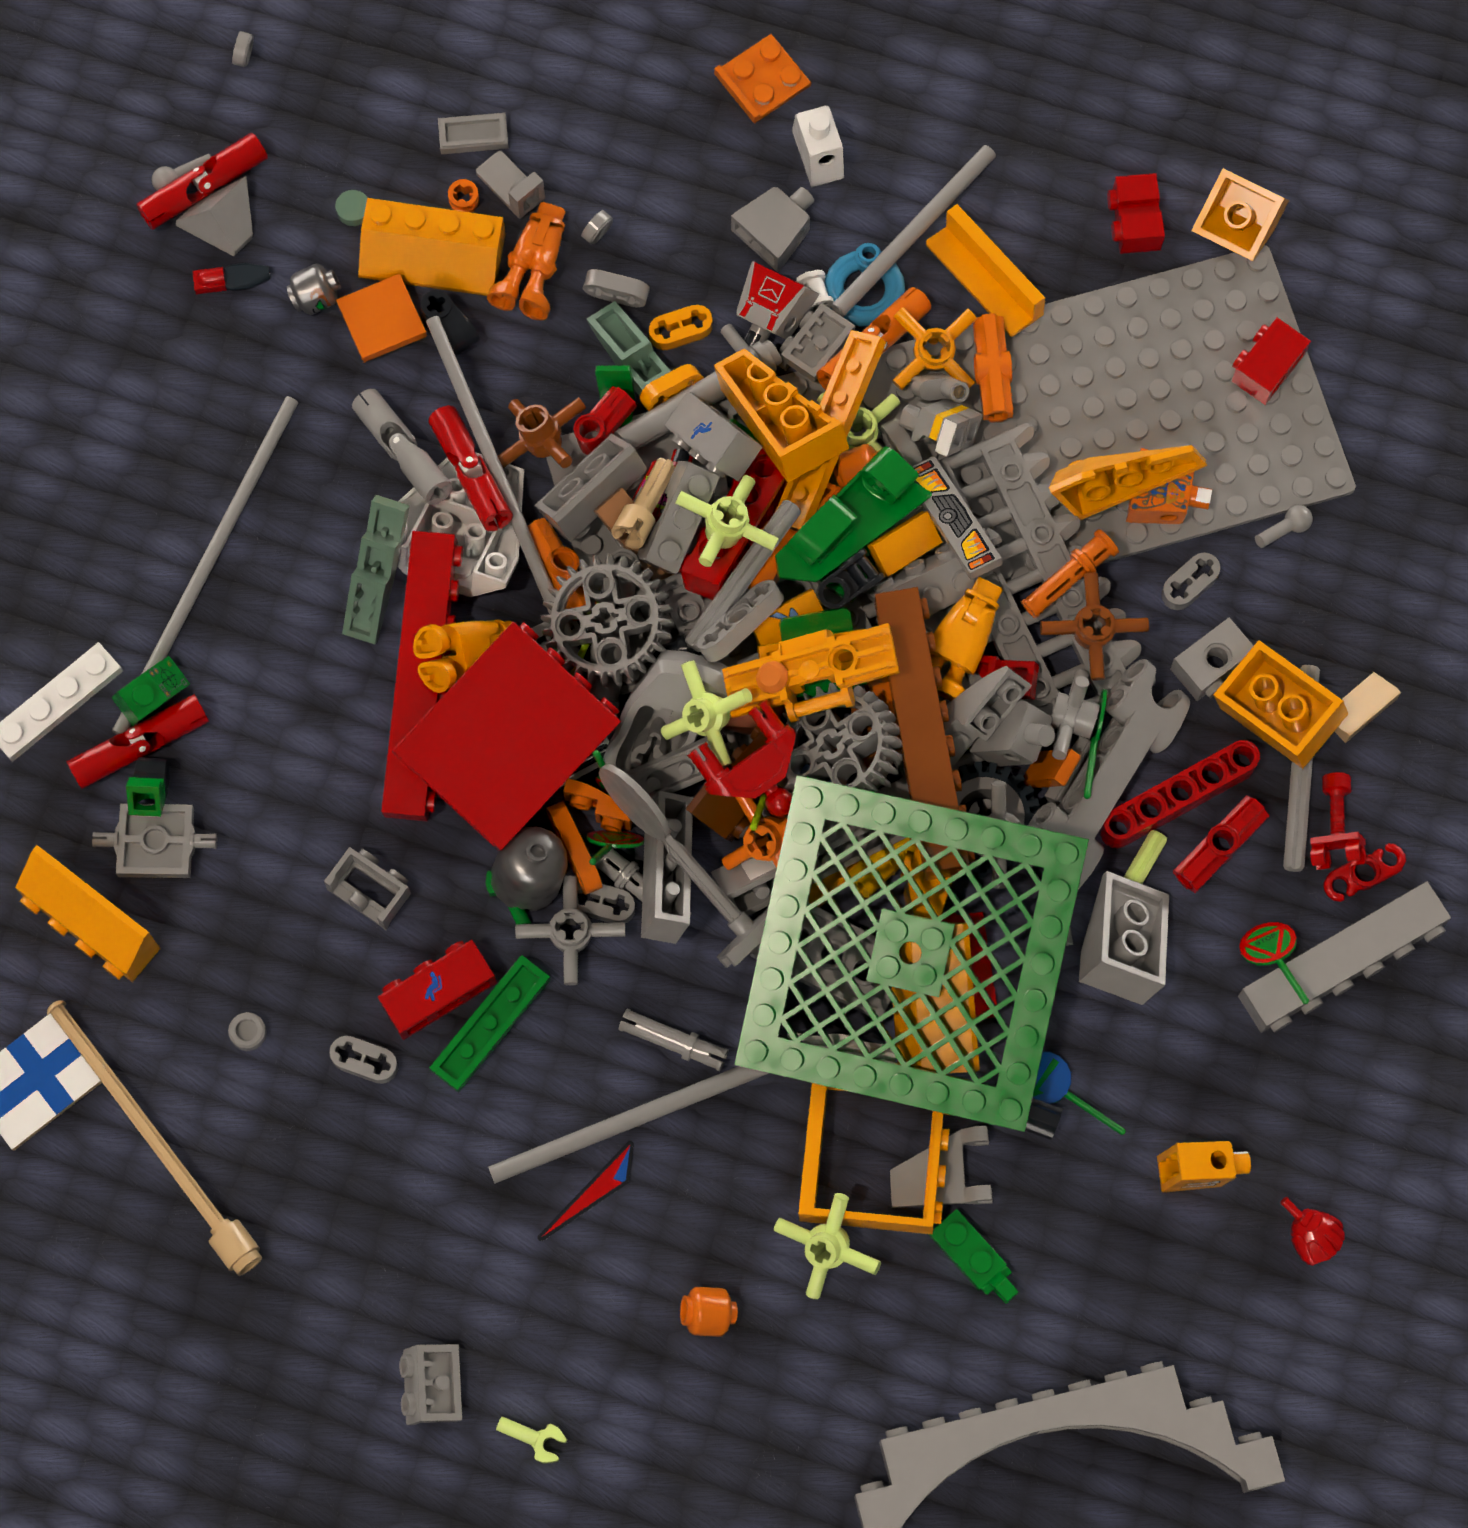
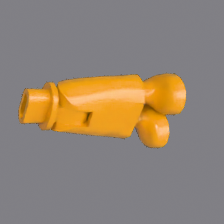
M977 577L972 589H966L965 595L957 601L933 633L936 653L930 654L932 666H939L941 671L944 663L947 661L951 662L947 674L942 679L943 687L937 688L938 695L949 701H953L965 691L962 686L965 673L975 674L989 640L996 611L1000 607L997 601L1003 589L984 578Z
M499 619L492 621H466L447 624L441 627L436 624H430L420 628L415 635L413 652L416 657L426 659L439 656L446 651H452L451 654L443 656L442 659L421 663L418 666L421 680L433 692L441 693L448 691L512 621H502Z

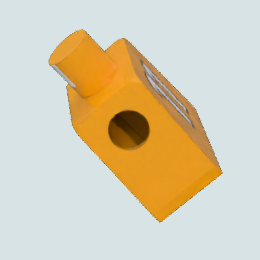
M1230 1141L1176 1143L1157 1156L1162 1193L1221 1187L1234 1180L1236 1175L1249 1174L1251 1171L1249 1153L1247 1151L1233 1152Z

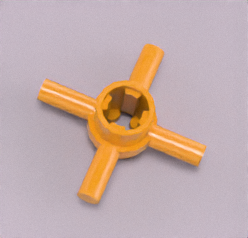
M904 307L893 316L916 340L913 349L915 359L892 380L900 390L904 389L912 381L911 379L924 369L931 371L944 369L951 377L966 383L969 389L976 383L953 359L956 351L954 340L977 319L971 310L966 309L945 330L939 328L925 330ZM939 341L943 345V348L940 350L941 356L939 359L931 358L932 355L928 353L924 346L928 342L931 345H936Z

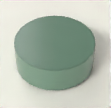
M358 190L343 192L337 198L335 204L339 220L348 226L361 225L367 196Z

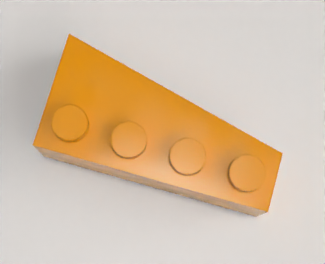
M745 348L714 364L721 391L759 444L763 446L762 448L787 483L849 449L841 421L834 416L831 418L823 412L820 405L813 400H807L799 394L795 386L789 382L785 383L778 378L775 371Z

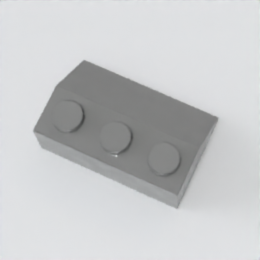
M611 433L534 506L561 536L571 542L574 538L579 539L590 530V523L598 517L594 510L619 488H623L625 491L634 489L642 481V475L648 469L631 444Z

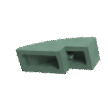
M616 301L586 319L616 366L629 365L631 367L634 390L639 396L646 385L671 372L653 351L652 344Z

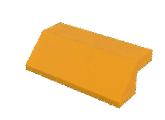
M954 923L956 925L953 938L969 928L967 923ZM967 935L956 942V945L965 959L969 960L971 958L970 938ZM914 942L904 943L900 950L901 957L908 963H915L921 958V948ZM951 948L945 974L961 965ZM965 969L948 979L959 997L973 988V982ZM942 985L940 997L927 995L936 1011L953 1001L944 985ZM891 987L900 1003L916 993ZM974 995L962 1001V1003L974 1019L976 1014ZM920 997L904 1007L914 1025L931 1015ZM957 1006L940 1015L951 1033L967 1023ZM898 1011L894 1013L895 1037L909 1029ZM935 1020L918 1029L928 1047L945 1037ZM971 1028L954 1038L965 1055L978 1048L977 1037ZM913 1034L896 1043L906 1061L923 1051ZM949 1042L932 1052L942 1069L959 1060ZM978 1054L969 1060L975 1072L980 1071ZM927 1056L911 1065L936 1072ZM962 1064L949 1073L967 1072Z

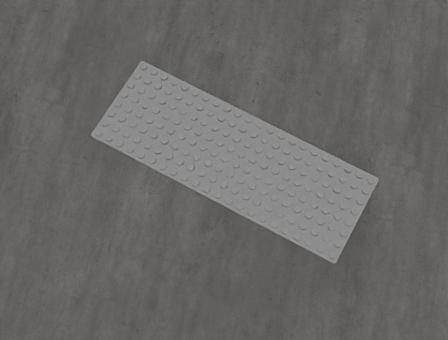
M1266 245L1263 246L1254 261L1234 252L1046 303L1044 315L1021 332L1011 337L1005 331L1007 351H1010L1012 360V382L1010 386L1014 408L1013 418L1006 419L1003 422L991 423L988 420H983L982 416L973 444L976 445L1024 423L1032 424L1035 430L1034 436L1019 449L1021 454L1043 452L1050 458L1049 467L1034 480L1036 485L1051 483L1056 471L1068 467L1070 463L1077 460L1138 452L1141 448L1155 450L1193 445L1206 459L1208 465L1194 471L1192 482L1194 486L1212 489L1208 510L1188 506L1186 517L1181 524L1126 522L1129 499L1081 520L1078 531L1064 542L1066 547L1087 544L1095 537L1094 532L1097 529H1101L1112 539L1119 550V554L1115 557L1110 556L1103 563L1286 513L1289 508L1295 505L1307 507L1352 494L1356 488L1308 352H1306V355L1266 405L1231 382L1236 370L1232 367L1234 361L1244 349L1249 352L1256 343L1252 340L1264 324L1269 327L1278 317L1300 333L1272 253ZM971 324L954 340L956 351L953 359L975 381L974 354L976 353L973 324ZM915 339L892 345L880 356L860 407L872 411L891 393L900 400L901 404L878 423L879 434L877 442L882 447L886 445L880 433V425L893 419L900 421L903 408L906 405L916 406L918 401L922 400L911 394L913 381L902 390L892 381L915 359L913 351ZM939 341L936 345H931L929 342L926 343L924 347L932 355L931 358L939 359L941 356L940 350L943 348V345ZM924 369L918 374L943 373L950 376L944 369L937 371ZM798 371L778 376L785 383L789 382L795 386L798 393L807 400H813L820 405L817 402V398L826 390L821 386L818 379L812 382ZM975 383L969 389L968 398L963 402L955 403L982 413L980 387ZM724 398L712 406L727 417L731 403L727 398ZM932 400L930 402L935 403L940 400ZM645 413L633 416V420ZM737 413V420H736V421L741 420V421L743 422V424H745L744 421H743V420L741 419V417L739 416V414ZM851 427L850 431L855 436H862L866 429L863 427L860 432H855ZM905 428L909 436L912 437L913 431ZM672 431L637 451L647 469H649L654 460L659 458L671 460L674 449L685 450L672 440L675 435ZM574 432L561 435V447L573 460L569 467L562 468L552 456L546 457L554 486L588 456L580 450ZM589 432L584 438H594L599 432ZM929 437L914 441L923 461L933 456L937 460L946 457L935 452L938 441ZM693 458V464L699 467L700 465H704L695 458ZM982 458L952 470L960 488L990 476ZM833 471L829 483L840 487ZM639 485L630 491H626V493L631 497V499L633 498ZM996 488L967 501L976 519L1005 507ZM712 494V497H711V499H710V501H709V503H708V504H710V505H712V504L714 503V496H713V494ZM1061 502L1049 511L1051 516L1072 514ZM597 517L590 523L591 528L583 537L579 539L574 538L571 541L573 551L578 555L579 560L583 559L589 566L593 565V555H597L602 564H604L608 553L610 554L617 549H624L600 518ZM702 517L686 554H691L695 548L701 529L706 526V518ZM1012 520L990 528L998 533L1002 540L1001 543L994 546L995 548L1020 538ZM1027 551L1003 560V565L999 566L1006 582L1035 570ZM935 553L930 554V555H928V556H926V557H923V558H921V559L925 560V559H927V558H929V557L935 555ZM786 579L777 583L784 596L782 603L812 589L807 581ZM636 585L637 592L638 590H640V588ZM593 589L594 593L599 594L600 590ZM865 593L857 596L862 607L873 602ZM638 607L634 613V618L637 622H643L645 619ZM877 616L868 619L871 627L878 626ZM675 628L666 631L672 636L670 642L677 640L679 635ZM650 631L629 635L632 657L644 646ZM753 632L728 654L732 663L758 652L757 646L759 644ZM649 661L645 663L647 670H649L652 666ZM638 669L635 670V682H632L626 675H623L619 697L629 696L645 674Z

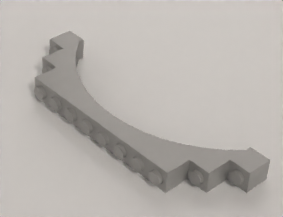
M1160 1361L1141 1366L1142 1373L1127 1376L1126 1370L1104 1376L1105 1383L1091 1386L1090 1380H1084L1068 1385L1069 1392L1055 1395L1054 1390L1049 1389L1032 1394L1033 1401L1019 1405L1017 1398L996 1403L995 1411L982 1414L981 1408H974L958 1413L960 1420L945 1423L944 1417H939L922 1422L923 1429L909 1432L907 1426L886 1431L887 1438L881 1439L879 1444L890 1485L884 1487L882 1480L860 1486L862 1493L855 1494L854 1499L862 1528H902L905 1521L933 1490L971 1461L1014 1441L1037 1434L1067 1429L1126 1431L1160 1439L1186 1449L1216 1465L1241 1484L1243 1493L1280 1484L1285 1481L1273 1436L1262 1438L1260 1432H1255L1238 1437L1240 1444L1236 1445L1223 1400L1213 1403L1211 1396L1189 1402L1191 1409L1186 1410L1174 1365L1164 1367L1163 1362Z

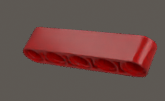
M1248 740L1234 742L1112 809L1101 827L1100 835L1103 842L1112 848L1125 847L1147 835L1151 830H1156L1248 779L1253 774L1260 760L1258 747ZM1237 754L1246 756L1249 759L1250 765L1246 767L1237 765L1233 760V756ZM1205 771L1216 773L1219 777V782L1215 784L1206 782L1203 779L1202 773ZM1182 788L1188 793L1189 799L1184 801L1177 800L1172 795L1171 790ZM1151 805L1156 808L1158 816L1154 818L1146 817L1141 812L1140 807ZM1121 822L1126 826L1127 833L1117 835L1111 831L1109 824Z

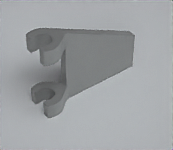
M987 1126L961 1129L949 1136L948 1151H940L939 1165H946L944 1188L937 1187L936 1201L943 1202V1205L993 1204L991 1185L965 1187L963 1146L989 1145ZM929 1148L890 1170L892 1208L924 1206Z

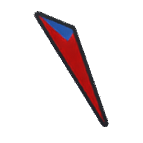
M628 1141L538 1235L539 1241H544L629 1183L634 1148L632 1141Z

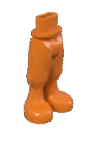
M541 202L537 213L530 215V220L522 231L515 248L508 254V267L510 270L507 276L489 289L487 300L492 306L505 311L513 310L519 296V287L523 275L528 269H531V276L519 300V308L525 316L531 319H547L551 309L547 298L544 296L543 287L545 280L550 279L557 270L555 263L560 249L562 233L565 228L563 218L566 211L562 207Z

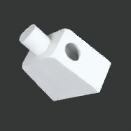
M822 106L796 114L792 132L811 187L843 179V147L829 106ZM824 156L829 161L827 163H819V160Z

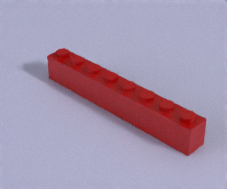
M412 531L381 810L385 818L428 821L429 812H435L437 794L431 791L427 784L392 753V750L447 692L437 693L429 689L419 676L418 666L430 660L442 659L443 656L451 654L452 651H446L436 657L422 659L415 656L413 643L415 635L424 626L436 624L441 627L456 623V616L450 615L452 601L457 602L459 597V580H454L455 567L462 566L463 546L458 545L455 534Z

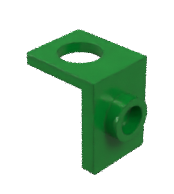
M629 365L596 366L595 374L600 400L614 386L624 390L635 401L636 395ZM634 411L619 428L633 421Z

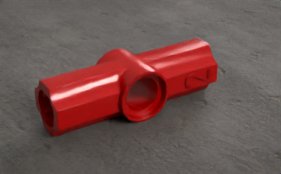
M1246 795L1218 825L1211 828L1208 835L1173 870V874L1187 890L1196 893L1226 862L1231 860L1235 852L1270 817L1265 807L1255 798ZM1217 837L1224 838L1229 843L1230 849L1226 851L1218 850L1213 845L1212 840Z

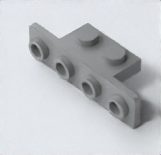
M983 528L994 546L1002 542L998 533L990 528ZM946 544L939 547L935 551V555L925 560H914L903 567L904 570L883 578L867 590L865 594L875 603V594L918 587L919 597L927 598L929 615H932L956 603L965 595L964 592L967 588L972 589L977 577L970 580L954 553Z

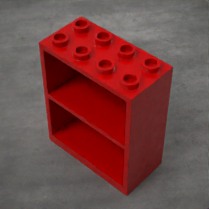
M514 621L392 750V753L498 851H501L621 722L616 717L620 711L605 697L598 700L589 692L593 686L581 674L576 672L572 676L562 667L566 661L553 648L549 647L545 651L536 642L539 636L532 628L524 622L518 626Z

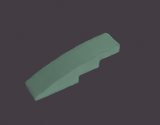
M376 495L371 501L367 531L361 538L357 568L351 575L342 634L372 644L377 643L398 566L410 505Z

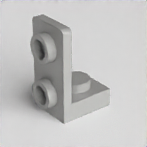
M497 151L476 168V175L519 219L545 199L543 180L535 172L527 177L502 151Z

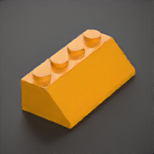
M367 198L361 227L358 276L359 278L382 281L400 273L404 284L487 296L489 289L497 283L506 237L504 219L498 216Z
M36 845L33 848L15 887L23 896L19 902L35 915L41 910L50 917L47 924L63 937L69 932L78 939L74 945L88 957L92 958L95 954L106 961L102 967L116 979L120 980L122 976H125L133 982L160 950L151 934L41 847Z

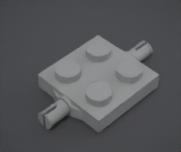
M120 804L119 822L115 832H93L92 837L94 839H92L93 847H114L117 855L116 875L118 877L190 878L191 859L195 848L217 849L216 842L218 839L217 833L196 834L193 827V805L164 804L162 815L158 817L128 815V804ZM141 804V805L150 806V805H154V804Z

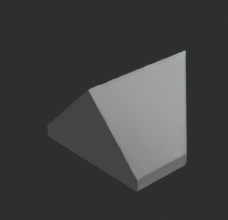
M244 176L191 206L176 220V226L235 256L253 237L247 177Z

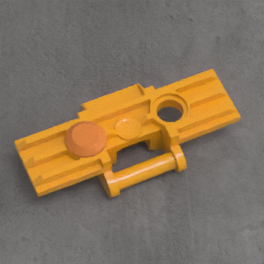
M889 623L835 637L833 632L827 629L778 642V651L772 652L770 656L722 669L727 696L744 688H747L752 694L751 702L730 711L732 718L747 715V712L753 707H757L759 711H762L758 704L767 699L772 708L785 705L787 716L791 723L799 721L801 716L845 705L846 708L855 706L852 686L900 673ZM843 652H850L853 654L854 661L848 669L841 670L838 656ZM823 679L836 683V686L841 690L797 702L796 698L797 694L805 691V684Z

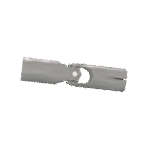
M367 389L360 394L369 405L358 395L352 403V409L387 454L398 461L402 473L427 504L435 505L445 500L452 491V483L429 454L417 447L412 433L376 389Z

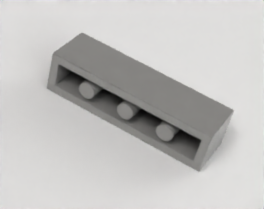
M658 791L653 801L668 821L671 830L670 835L680 842L692 855L693 815L686 810V807L693 800V797ZM645 833L641 938L676 944L690 925L691 879L670 856L663 842Z

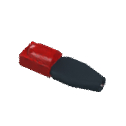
M251 263L232 264L226 268L217 267L192 271L196 295L227 291V289L231 291L249 289L271 279L269 266Z

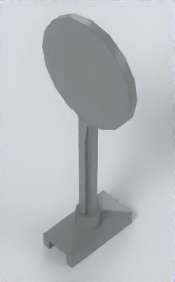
M605 764L600 768L599 776L610 797L640 829L663 842L670 856L729 922L727 924L737 937L717 958L726 968L731 964L737 966L761 943L768 909L754 921L744 911H740L687 849L670 835L671 830L668 821L650 795L623 770L612 764Z

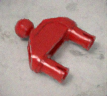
M765 699L758 704L766 716L765 719L757 707H753L747 712L766 737V740H764L765 744L730 769L728 767L724 769L707 742L698 746L706 758L705 761H703L695 749L687 754V756L706 780L704 785L708 794L756 799L765 793L767 796L765 799L767 810L776 817H783L789 813L792 793L787 789L778 788L776 784L786 777L796 732L792 726L790 727L788 724L784 726L768 703L769 701Z

